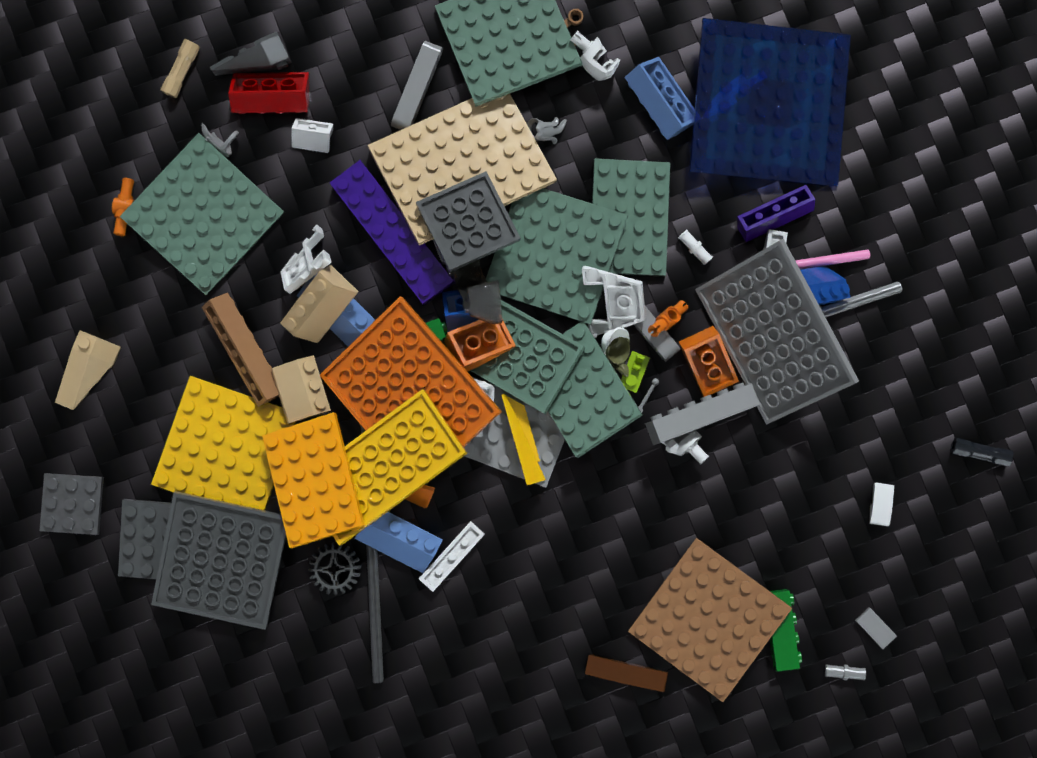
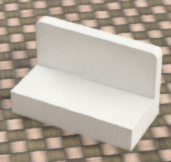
M296 118L292 126V147L328 153L333 124Z

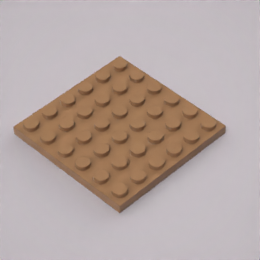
M696 538L628 632L720 701L724 702L786 618L792 607Z

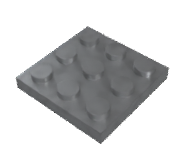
M44 473L40 531L99 535L104 477Z

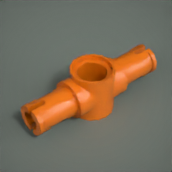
M130 178L122 179L121 192L112 202V213L115 214L114 217L116 218L113 234L117 236H125L127 223L120 216L135 201L132 196L134 180Z
M680 300L675 306L665 309L657 316L656 322L648 327L649 333L654 331L651 336L657 337L663 330L667 331L681 319V315L688 310V305L686 304L683 307L682 305L685 302Z

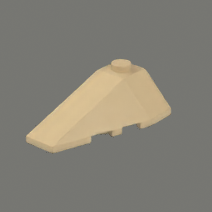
M79 331L72 347L55 403L74 410L86 397L90 389L101 380L105 372L114 365L121 347L87 332Z

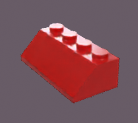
M309 72L233 73L228 92L231 113L308 112Z

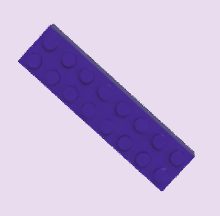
M361 160L330 182L333 189L423 306L454 284L453 279L425 243L420 246L418 245L402 213Z

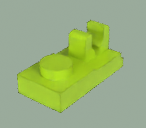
M634 351L631 352L627 362L629 375L628 377L622 375L621 378L627 390L637 393L650 357Z

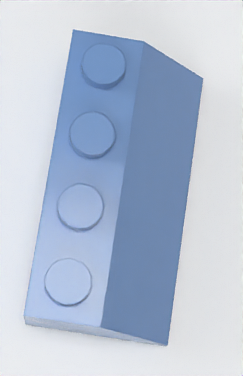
M659 57L639 64L624 77L629 87L633 89L639 98L640 103L648 111L650 118L655 121L661 134L667 140L680 134L701 119Z
M313 276L311 279L305 282V284L297 294L298 298L302 295V293L305 291V289L308 287V285L311 283L315 276ZM353 298L330 329L349 347L375 319Z
M390 512L385 513L359 532L354 538L421 573H424L442 542V539Z

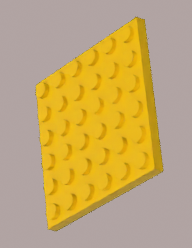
M190 376L151 485L171 492L178 491L265 510L274 483L262 436L293 426L296 422L287 423L283 407L271 403L258 407L251 396Z

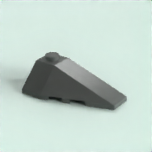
M276 31L254 42L255 46L252 48H242L239 50L238 56H228L212 65L210 69L214 75H226L276 69L282 70L292 62Z

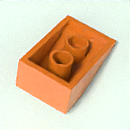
M500 313L449 331L444 339L448 350L467 372L480 367L516 346Z
M714 326L679 341V345L703 397L739 382L721 336Z

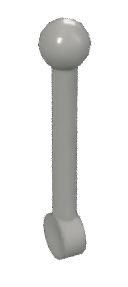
M656 378L652 380L651 387L640 406H638L641 413L653 389L659 384V380Z

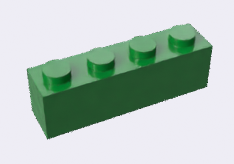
M789 590L770 591L792 607L794 605V597ZM792 609L770 638L773 669L776 671L800 669L799 663H802L801 652L797 650L799 635L798 632H795L794 624H797L796 614L792 613Z

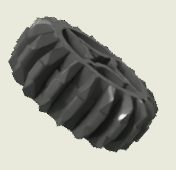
M335 542L331 544V549L328 544L324 545L325 551L322 548H318L317 550L320 555L316 553L312 555L316 561H309V564L314 565V568L308 569L309 572H315V575L310 576V579L317 578L318 580L314 583V586L321 584L320 591H323L326 587V594H330L333 589L334 595L338 594L339 588L342 594L345 593L346 589L344 586L351 590L352 585L350 582L353 584L358 582L353 577L360 576V573L355 572V570L361 569V565L355 566V563L360 561V559L356 558L353 560L352 558L356 552L353 551L349 554L350 546H347L345 550H343V545H339L336 548ZM331 553L329 565L320 566L324 556ZM337 553L343 555L348 560L349 565L340 563ZM334 564H337L339 568H343L336 571V575L331 569H328L334 566ZM350 571L347 580L339 584L340 573ZM320 572L328 573L333 584L324 580Z

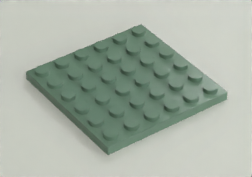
M448 0L435 5L436 12L476 107L582 66V61L574 43L570 41V33L555 0Z
M198 133L120 217L199 290L208 295L284 214V211Z
M544 188L512 202L508 214L521 239L519 242L495 252L483 289L591 325L604 285H584L582 267L588 266L606 272L610 271L628 215Z

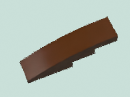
M595 655L588 656L585 671L586 675L661 692L665 691L668 672Z

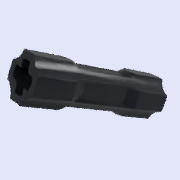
M954 438L952 441L951 454L972 457L1002 466L1010 467L1012 463V450L986 446L960 438Z

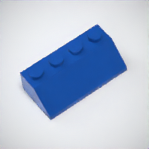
M820 266L800 269L819 306L851 298L846 279L828 267Z

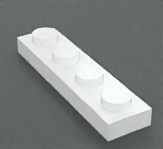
M470 521L423 573L419 580L433 592L485 533Z

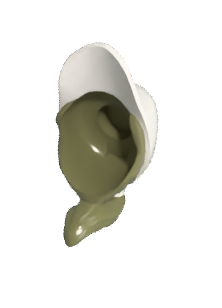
M618 327L607 331L603 335L601 346L614 368L625 377H628L629 368L624 362L630 354L629 333L626 329Z

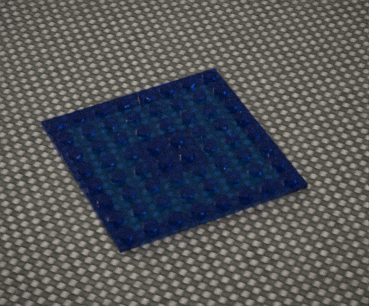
M703 18L690 172L837 187L839 183L851 35Z

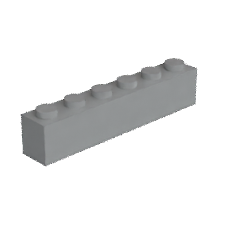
M744 382L734 385V390L728 392V389L716 392L718 396L714 398L708 395L700 398L701 402L698 404L692 401L684 404L685 408L682 410L676 407L668 410V415L662 417L660 413L650 417L651 421L645 423L652 444L656 445L760 405L752 383L744 385Z

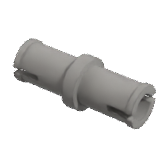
M826 664L825 677H836L843 680H865L866 668Z

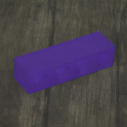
M804 185L737 216V228L744 240L748 242L767 233L769 229L774 230L814 211L815 198L807 185Z

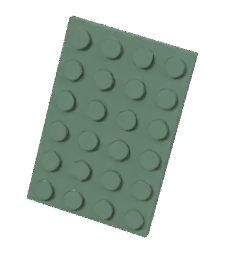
M594 159L592 204L628 215L609 271L610 273L666 276L670 162Z
M487 293L482 301L484 313L478 320L500 313L516 346L470 371L546 414L585 347Z
M584 322L578 323L563 333V335L583 345L585 349L548 409L577 458L643 416Z

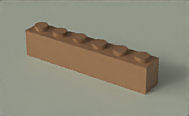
M228 293L210 299L202 309L257 406H262L277 399L279 394L272 375V367L268 364L263 351L259 348L252 332L249 331L245 324L243 316L237 310L234 300L231 299Z

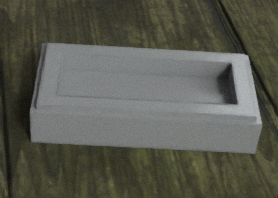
M870 607L855 620L881 649H884L897 637Z

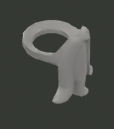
M557 117L552 122H543L533 118L528 121L527 125L532 133V125L535 122L538 123L536 126L537 134L534 136L536 141L551 140L553 144H556L557 138L553 136L562 132L567 120L564 119L557 126L559 123Z
M202 123V133L205 140L225 157H229L232 154L230 144L239 132L237 130L234 131L223 142L215 135V132L211 134Z

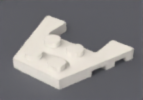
M317 224L312 229L315 232L310 239L306 238L303 241V249L300 253H294L281 271L284 290L289 294L297 290L331 263L330 255L325 250L313 260L311 249L324 237L322 228Z
M588 266L582 267L584 285H604L607 319H594L591 325L588 324L594 337L618 327L624 328L645 321L646 313L642 281Z

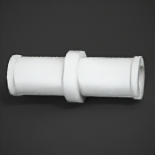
M687 229L678 237L689 248V252L693 253L703 265L712 259L713 256L703 248L702 243L697 241Z

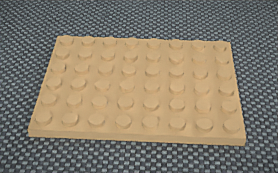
M511 94L477 107L471 98L368 145L376 165L419 246L433 240L416 206L417 201L487 171L504 206L557 181Z

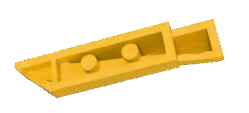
M502 394L526 484L531 485L544 481L545 477L538 464L540 459L525 406Z

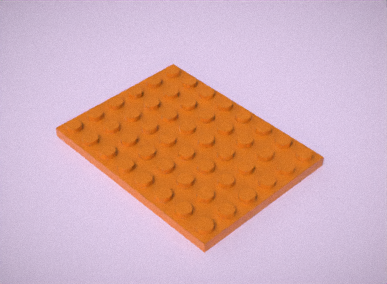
M401 296L320 374V377L365 431L422 389L426 391L463 447L502 412Z

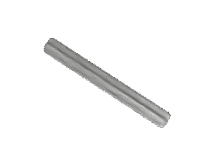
M895 282L820 308L824 316L828 317L902 292V286L899 282Z

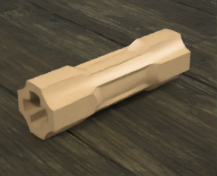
M184 39L178 51L176 61L162 85L161 91L164 94L177 98L189 67L200 49L199 45Z

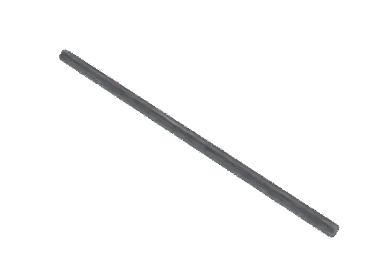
M361 426V434H362V433L365 432V429ZM366 545L373 683H382L384 678L378 551Z

